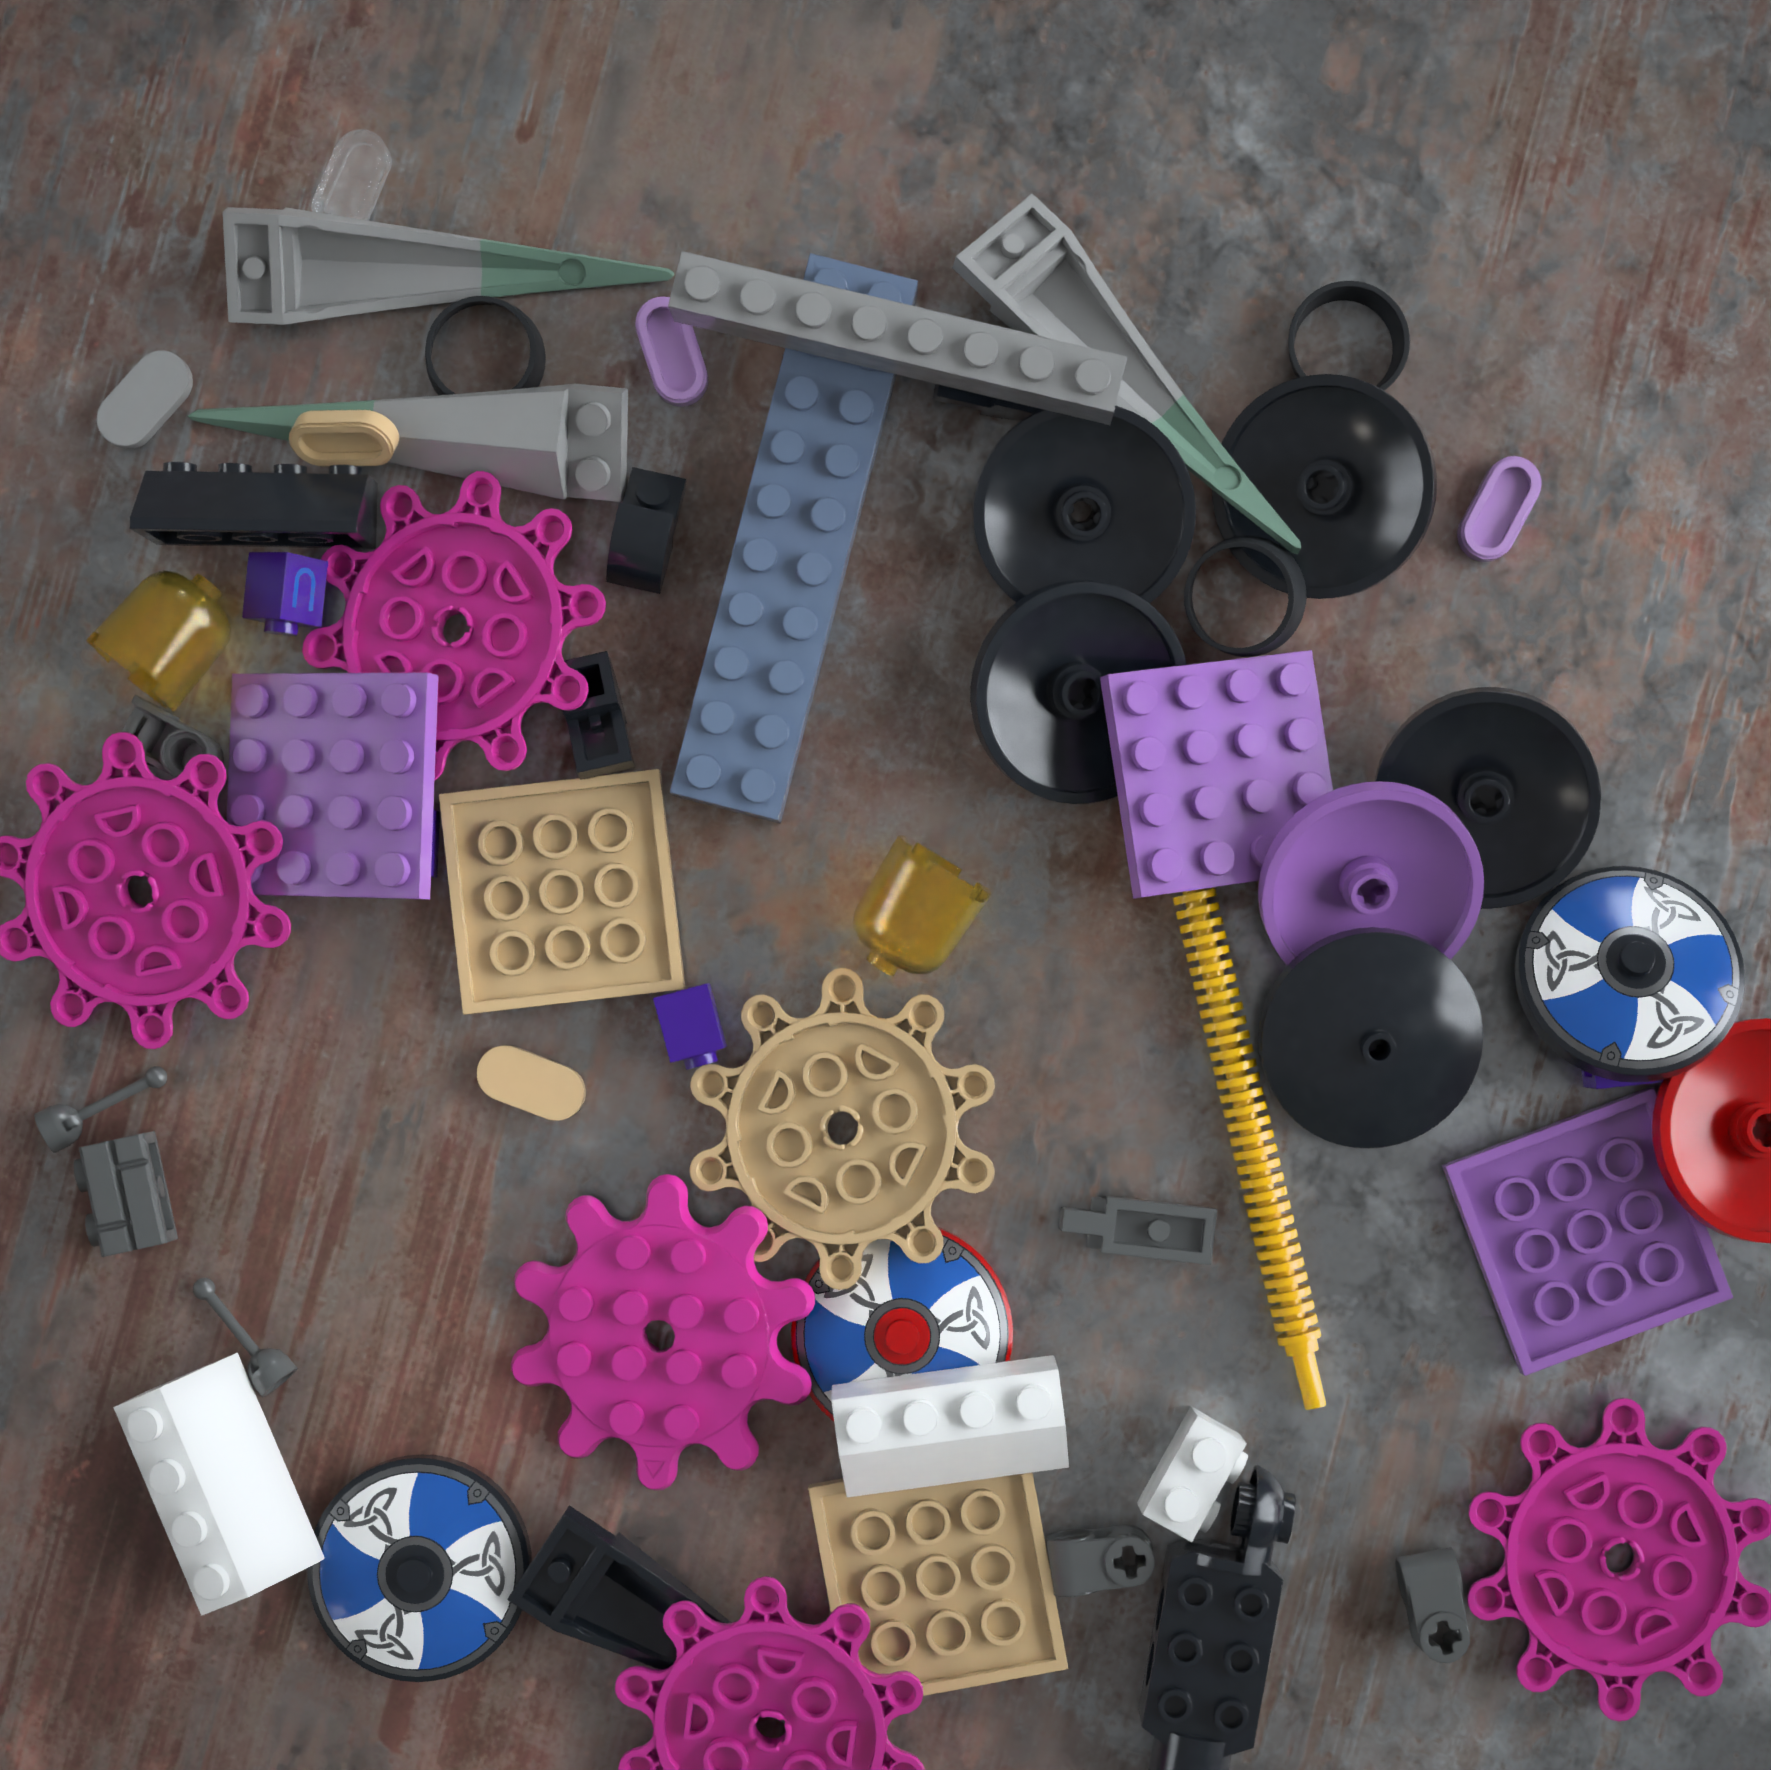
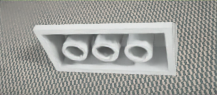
M238 1352L145 1391L113 1407L201 1616L248 1598L325 1558Z
M1054 1355L832 1385V1409L839 1459L847 1497L1069 1468L1060 1378Z

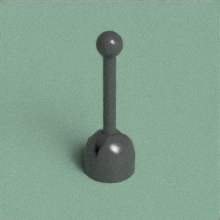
M151 1067L147 1070L144 1078L80 1110H75L73 1107L64 1104L49 1106L34 1114L35 1122L52 1152L57 1153L79 1139L83 1130V1120L148 1087L160 1088L164 1086L168 1078L167 1073L161 1067Z
M200 1278L194 1283V1295L198 1299L206 1300L251 1355L247 1376L261 1397H265L276 1390L298 1370L291 1359L280 1349H260L215 1294V1284L211 1279Z

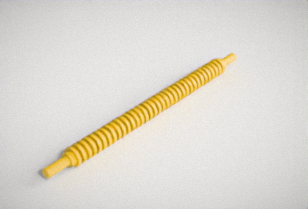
M1216 889L1182 892V896L1172 899L1174 906L1183 903L1186 906V910L1176 912L1177 920L1188 917L1190 923L1179 926L1180 933L1192 932L1193 938L1182 940L1184 948L1191 946L1196 948V952L1186 954L1187 962L1198 960L1200 965L1189 968L1190 975L1202 974L1203 980L1192 982L1194 990H1206V994L1196 996L1198 1005L1209 1003L1210 1007L1199 1011L1201 1019L1212 1017L1213 1022L1202 1025L1204 1033L1213 1031L1216 1033V1036L1206 1039L1207 1047L1219 1045V1050L1211 1052L1209 1055L1211 1061L1222 1060L1223 1062L1221 1065L1212 1067L1214 1075H1226L1225 1079L1216 1081L1217 1089L1229 1088L1228 1093L1219 1095L1221 1104L1231 1102L1233 1104L1232 1107L1223 1109L1224 1118L1236 1117V1121L1227 1123L1226 1127L1228 1132L1239 1131V1135L1230 1137L1229 1140L1231 1146L1242 1145L1243 1149L1233 1152L1235 1161L1246 1160V1163L1236 1166L1238 1175L1249 1174L1250 1176L1239 1180L1241 1189H1253V1191L1243 1194L1244 1203L1256 1202V1205L1246 1209L1247 1216L1249 1218H1260L1249 1223L1252 1232L1263 1231L1262 1234L1253 1237L1255 1246L1266 1245V1248L1256 1251L1258 1260H1270V1262L1261 1264L1260 1270L1262 1275L1273 1274V1276L1263 1279L1265 1289L1276 1288V1290L1266 1294L1268 1303H1280L1270 1308L1272 1317H1283L1273 1322L1274 1330L1276 1332L1286 1331L1276 1337L1279 1346H1284L1286 1356L1293 1358L1304 1408L1306 1410L1320 1408L1326 1405L1314 1352L1319 1349L1317 1338L1321 1337V1331L1319 1327H1308L1318 1322L1316 1313H1305L1315 1308L1313 1299H1301L1311 1294L1309 1284L1298 1285V1283L1308 1279L1306 1270H1294L1305 1265L1302 1256L1291 1257L1292 1254L1301 1251L1299 1242H1288V1240L1298 1236L1296 1228H1284V1226L1294 1223L1292 1213L1281 1214L1282 1211L1291 1208L1289 1199L1278 1200L1277 1198L1288 1194L1286 1185L1274 1186V1183L1284 1180L1283 1171L1271 1172L1272 1168L1281 1165L1279 1157L1268 1158L1267 1156L1278 1151L1275 1142L1264 1143V1140L1274 1137L1273 1129H1261L1260 1127L1271 1123L1269 1114H1257L1258 1111L1267 1109L1266 1100L1254 1101V1097L1264 1094L1262 1086L1251 1087L1250 1084L1261 1080L1259 1072H1247V1069L1257 1066L1255 1057L1244 1059V1054L1254 1052L1252 1043L1241 1045L1240 1040L1251 1037L1249 1029L1237 1030V1026L1246 1024L1247 1020L1246 1015L1234 1017L1233 1013L1244 1009L1242 1001L1231 1003L1230 1000L1231 997L1241 995L1239 987L1229 989L1227 987V983L1237 981L1236 973L1224 975L1223 969L1233 967L1234 965L1232 959L1221 961L1220 955L1230 952L1229 944L1217 945V940L1227 938L1226 931L1214 932L1213 926L1224 924L1222 916L1215 918L1210 916V912L1220 910L1219 902L1208 904L1206 899L1217 896Z

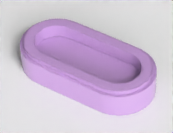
M656 297L644 303L639 309L635 321L636 332L654 387L660 398L673 406H689L697 402L707 389L708 373L693 326L674 322L668 308L670 297Z
M1510 456L1499 460L1487 471L1458 526V543L1468 557L1480 562H1490L1500 558L1510 550L1541 491V476L1533 463L1522 457Z

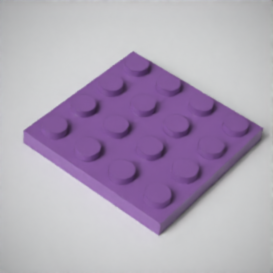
M1312 650L1114 673L1100 677L1133 899L1259 881L1265 856L1283 826L1308 803L1333 791Z
M232 674L226 822L234 826H246L261 820L271 822L278 828L283 839L282 850L278 856L269 862L261 864L252 874L251 885L255 895L430 900L438 700L437 674Z
M1654 1088L1640 1090L1442 1165L1518 1369L1524 1376L1733 1298L1707 1227L1682 1207L1668 1188L1660 1172L1652 1136L1653 1110L1657 1097Z

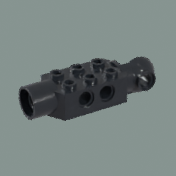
M1258 1465L1254 1466L1249 1483L1238 1482L1234 1495L1230 1534L1239 1537L1238 1544L1212 1539L1210 1542L1193 1539L1190 1542L1183 1539L1167 1545L1138 1708L1142 1728L1154 1736L1148 1770H1229L1233 1754L1254 1748L1283 1586V1578L1277 1565L1272 1562L1275 1542L1288 1544L1292 1532L1296 1505L1295 1494L1284 1492L1277 1479L1266 1469Z

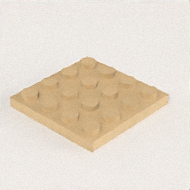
M660 769L601 775L583 780L575 778L439 794L463 1015L685 989Z
M1033 1473L854 1497L846 1496L843 1478L809 1484L808 1490L830 1611L832 1612L838 1606L847 1603H855L861 1606L868 1614L870 1631L858 1651L859 1661L868 1670L878 1674L903 1670L909 1671L919 1679L923 1686V1696L1069 1669L1056 1598L1053 1591L1051 1570Z

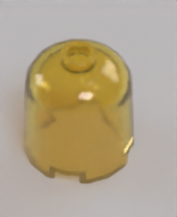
M163 570L152 573L142 580L86 639V642L108 663L113 659L131 674L127 679L165 709L169 708L174 712L226 648L231 636V624L228 615L217 603L223 596L222 592L205 577L197 573L192 580H189L177 572Z
M901 834L893 843L857 905L853 916V928L858 939L871 950L866 960L879 970L890 976H894L898 969L914 975H924L938 970L947 960L990 898L992 892L980 882L972 886L958 877L962 871L961 868L918 842L913 847L908 842L909 840Z

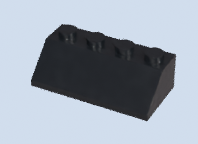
M166 462L163 463V471H145L130 516V529L156 545L331 548L335 545H345L352 549H376L378 483L368 474H362V467L353 465L329 466V474L307 473V467L298 464L274 465L273 473L252 472L251 465L242 463L218 464V472L197 471L196 464Z

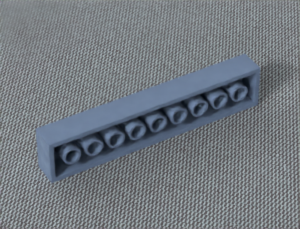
M812 253L809 255L803 280L915 306L918 294V280ZM785 348L670 789V793L673 796L781 824L897 374Z

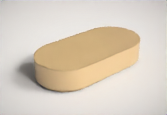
M371 410L307 411L299 415L289 433V443L293 451L302 460L312 465L324 467L331 465L379 466L387 463L392 458L399 443V433L391 420Z
M502 1045L490 1049L482 1056L477 1067L478 1083L489 1097L548 1120L559 1121L573 1116L580 1110L585 1100V1084L577 1071L516 1046Z

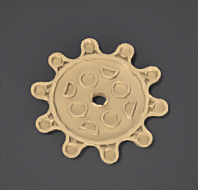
M846 968L834 969L827 974L822 984L820 1007L807 1018L798 1019L789 1016L773 997L755 995L749 998L741 1010V1021L753 1041V1052L750 1059L743 1066L737 1068H725L716 1064L703 1065L694 1072L690 1085L692 1094L699 1102L712 1106L722 1113L727 1127L725 1137L720 1144L712 1149L700 1152L692 1160L689 1170L693 1183L699 1189L705 1191H717L725 1187L740 1189L748 1196L751 1206L761 1210L766 1216L768 1232L756 1249L754 1262H764L771 1259L788 1240L794 1238L806 1239L818 1250L820 1257L819 1269L823 1281L831 1288L838 1290L848 1289L856 1284L861 1276L863 1252L871 1242L877 1239L894 1241L901 1247L905 1255L916 1263H929L935 1260L941 1254L944 1246L942 1233L934 1223L931 1215V1205L935 1197L941 1191L949 1188L960 1189L968 1193L982 1192L991 1185L995 1174L993 1162L989 1157L965 1146L958 1134L959 1120L964 1112L988 1102L992 1097L995 1089L994 1078L989 1070L977 1064L966 1065L958 1069H949L941 1066L935 1060L932 1053V1041L944 1022L945 1012L942 1004L930 995L920 994L912 997L905 1004L902 1011L894 1017L878 1018L872 1015L865 1007L863 1000L864 988L861 978L857 973ZM839 1112L851 1114L858 1122L857 1134L848 1144H838L828 1134L829 1121Z

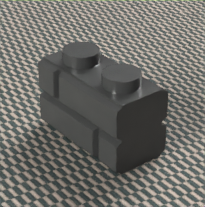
M155 1131L79 1147L81 1159L74 1161L75 1180L81 1192L88 1191L92 1213L87 1214L85 1218L86 1232L93 1247H100L102 1257L156 1246L178 1239Z

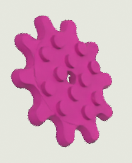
M476 471L467 476L462 483L455 506L443 514H432L426 511L417 493L408 486L397 485L388 489L380 502L381 515L386 525V534L381 545L375 550L366 553L355 551L345 545H335L327 549L322 555L321 560L328 561L326 581L338 587L343 593L345 611L337 623L329 627L312 630L306 636L302 647L304 659L309 665L318 669L337 667L346 670L348 673L437 674L435 780L443 774L452 748L462 741H473L479 744L485 753L486 759L494 768L501 771L516 769L526 758L527 747L521 734L520 726L524 714L532 705L543 702L564 711H571L579 708L585 702L589 692L588 683L580 672L570 668L564 662L562 646L565 638L574 629L590 626L598 622L606 608L604 595L598 588L590 584L564 585L554 575V561L571 538L572 524L569 517L558 509L550 508L537 514L531 522L524 526L514 527L507 525L499 513L501 500L500 483L491 473L485 471ZM456 614H463L470 630L465 632L460 640L449 644L443 634L445 623L450 617Z
M118 732L105 740L102 746V773L92 784H77L57 765L50 763L39 764L28 773L26 779L27 792L41 811L42 823L38 832L30 838L20 839L8 835L0 836V876L17 882L25 895V907L22 913L17 918L7 921L0 926V955L14 962L22 961L32 956H41L54 963L60 980L58 988L52 996L50 1007L54 1019L60 1024L67 1027L81 1025L86 1022L97 1005L103 1002H114L122 1006L128 1013L131 1021L132 1035L136 1042L144 1048L157 1049L169 1042L173 1033V1009L177 1002L184 998L191 997L201 1000L215 1015L223 1019H234L242 1015L247 1009L249 1003L248 991L234 969L236 953L246 945H258L264 948L281 946L288 940L291 933V923L286 913L277 907L262 903L254 894L251 885V876L255 869L278 856L282 850L283 839L278 828L271 822L261 820L246 826H234L223 819L218 810L217 799L226 781V769L223 762L216 756L199 754L192 757L177 778L162 780L154 776L149 770L143 744L131 733ZM133 876L148 877L147 881L152 888V902L147 905H141L131 898L128 885Z
M671 1174L660 1175L652 1180L647 1189L644 1212L633 1221L615 1219L608 1213L604 1204L598 1198L591 1195H582L575 1198L566 1210V1222L574 1234L577 1243L576 1254L573 1260L560 1267L550 1266L541 1261H529L520 1266L514 1276V1286L519 1296L543 1309L548 1319V1330L541 1341L536 1344L526 1345L514 1354L511 1361V1371L515 1379L522 1385L534 1387L543 1384H555L561 1387L569 1396L571 1411L558 1431L557 1440L559 1447L571 1458L581 1459L588 1457L606 1439H622L630 1444L635 1451L637 1459L636 1473L639 1481L647 1489L654 1491L664 1490L671 1486L677 1476L680 1453L686 1447L694 1444H702L711 1448L717 1454L720 1461L731 1470L742 1471L750 1468L756 1462L759 1455L758 1442L748 1425V1413L751 1407L763 1400H774L788 1406L799 1405L807 1399L812 1387L811 1377L806 1369L798 1364L789 1362L781 1355L777 1346V1337L784 1325L792 1321L801 1320L809 1315L815 1305V1293L812 1287L804 1280L791 1278L783 1281H770L757 1271L754 1264V1254L768 1232L766 1216L754 1206H742L735 1209L719 1226H702L694 1221L689 1213L688 1190L685 1183L679 1177ZM651 1321H665L672 1327L675 1339L671 1347L659 1350V1347L654 1346L649 1341L645 1330Z
M1628 1398L1615 1399L1606 1406L1602 1417L1603 1428L1600 1437L1588 1447L1578 1448L1569 1445L1559 1431L1547 1423H1535L1528 1426L1521 1436L1520 1448L1532 1469V1481L1529 1487L1522 1494L1516 1496H1504L1491 1491L1479 1493L1472 1499L1468 1510L1469 1519L1473 1526L1479 1531L1498 1539L1503 1546L1505 1557L1503 1565L1498 1572L1492 1576L1481 1578L1471 1585L1467 1593V1605L1470 1611L1479 1619L1490 1621L1502 1617H1514L1526 1625L1529 1632V1644L1516 1665V1674L1519 1682L1532 1692H1544L1555 1685L1559 1677L1565 1672L1573 1669L1585 1670L1596 1680L1598 1705L1602 1713L1609 1719L1619 1722L1629 1720L1635 1716L1640 1707L1642 1684L1648 1676L1655 1672L1666 1671L1674 1674L1679 1678L1683 1686L1696 1696H1709L1715 1693L1722 1684L1723 1670L1711 1650V1638L1714 1632L1721 1625L1729 1622L1756 1628L1764 1626L1771 1620V1594L1765 1588L1744 1579L1738 1563L1740 1554L1747 1545L1763 1540L1771 1534V1505L1758 1498L1729 1502L1717 1494L1714 1487V1474L1724 1460L1727 1451L1725 1439L1719 1431L1711 1427H1699L1692 1430L1676 1448L1669 1450L1658 1449L1647 1439L1643 1409L1638 1403ZM1626 1542L1632 1548L1634 1554L1633 1562L1625 1571H1610L1606 1565L1605 1551H1609L1616 1544Z
M760 1577L750 1582L744 1596V1613L736 1622L721 1623L714 1621L696 1603L689 1600H682L672 1604L664 1614L663 1628L677 1650V1658L674 1664L666 1669H652L639 1665L632 1666L623 1670L615 1682V1692L618 1699L628 1707L645 1713L652 1721L654 1729L653 1736L648 1743L625 1752L620 1759L618 1770H925L916 1755L893 1745L887 1735L888 1725L894 1718L916 1710L921 1704L924 1693L919 1679L913 1673L905 1670L878 1674L868 1670L861 1664L858 1651L870 1631V1619L861 1606L855 1603H847L834 1609L823 1623L815 1625L805 1624L794 1619L788 1612L786 1591L774 1577ZM760 1716L762 1718L773 1717L779 1721L784 1720L786 1732L778 1738H769L759 1732L756 1722Z

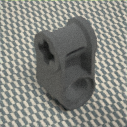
M138 695L133 697L131 702L134 705V709L121 732L131 733L143 744L147 765L155 766L171 776L178 777L184 770L182 764L183 752L193 743L200 745L202 754L216 756L224 763L223 751L214 739L181 722L179 717Z
M1134 1525L1098 1529H1068L1051 1533L1045 1537L1054 1596L1076 1597L1102 1590L1136 1587L1145 1583L1154 1571L1155 1557L1150 1538L1144 1530ZM1133 1546L1136 1554L1134 1565H1124L1121 1557L1123 1553L1122 1547Z
M1452 1547L1396 1557L1397 1580L1406 1607L1410 1634L1414 1643L1430 1659L1436 1662L1452 1663L1459 1660L1469 1647L1470 1632L1462 1598L1463 1585L1460 1569ZM1442 1621L1451 1631L1443 1634V1643L1438 1645L1428 1635L1436 1633V1623Z

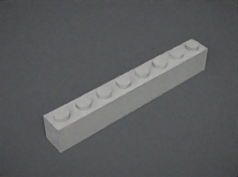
M681 251L668 304L674 322L1110 425L1127 361V356L684 251Z

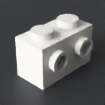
M1190 1406L1137 1501L1142 1515L1190 1542L1193 1541L1198 1530L1206 1533L1220 1510L1221 1503L1215 1500L1226 1481L1233 1484L1240 1476L1247 1462L1248 1454L1243 1452L1247 1444L1238 1432Z

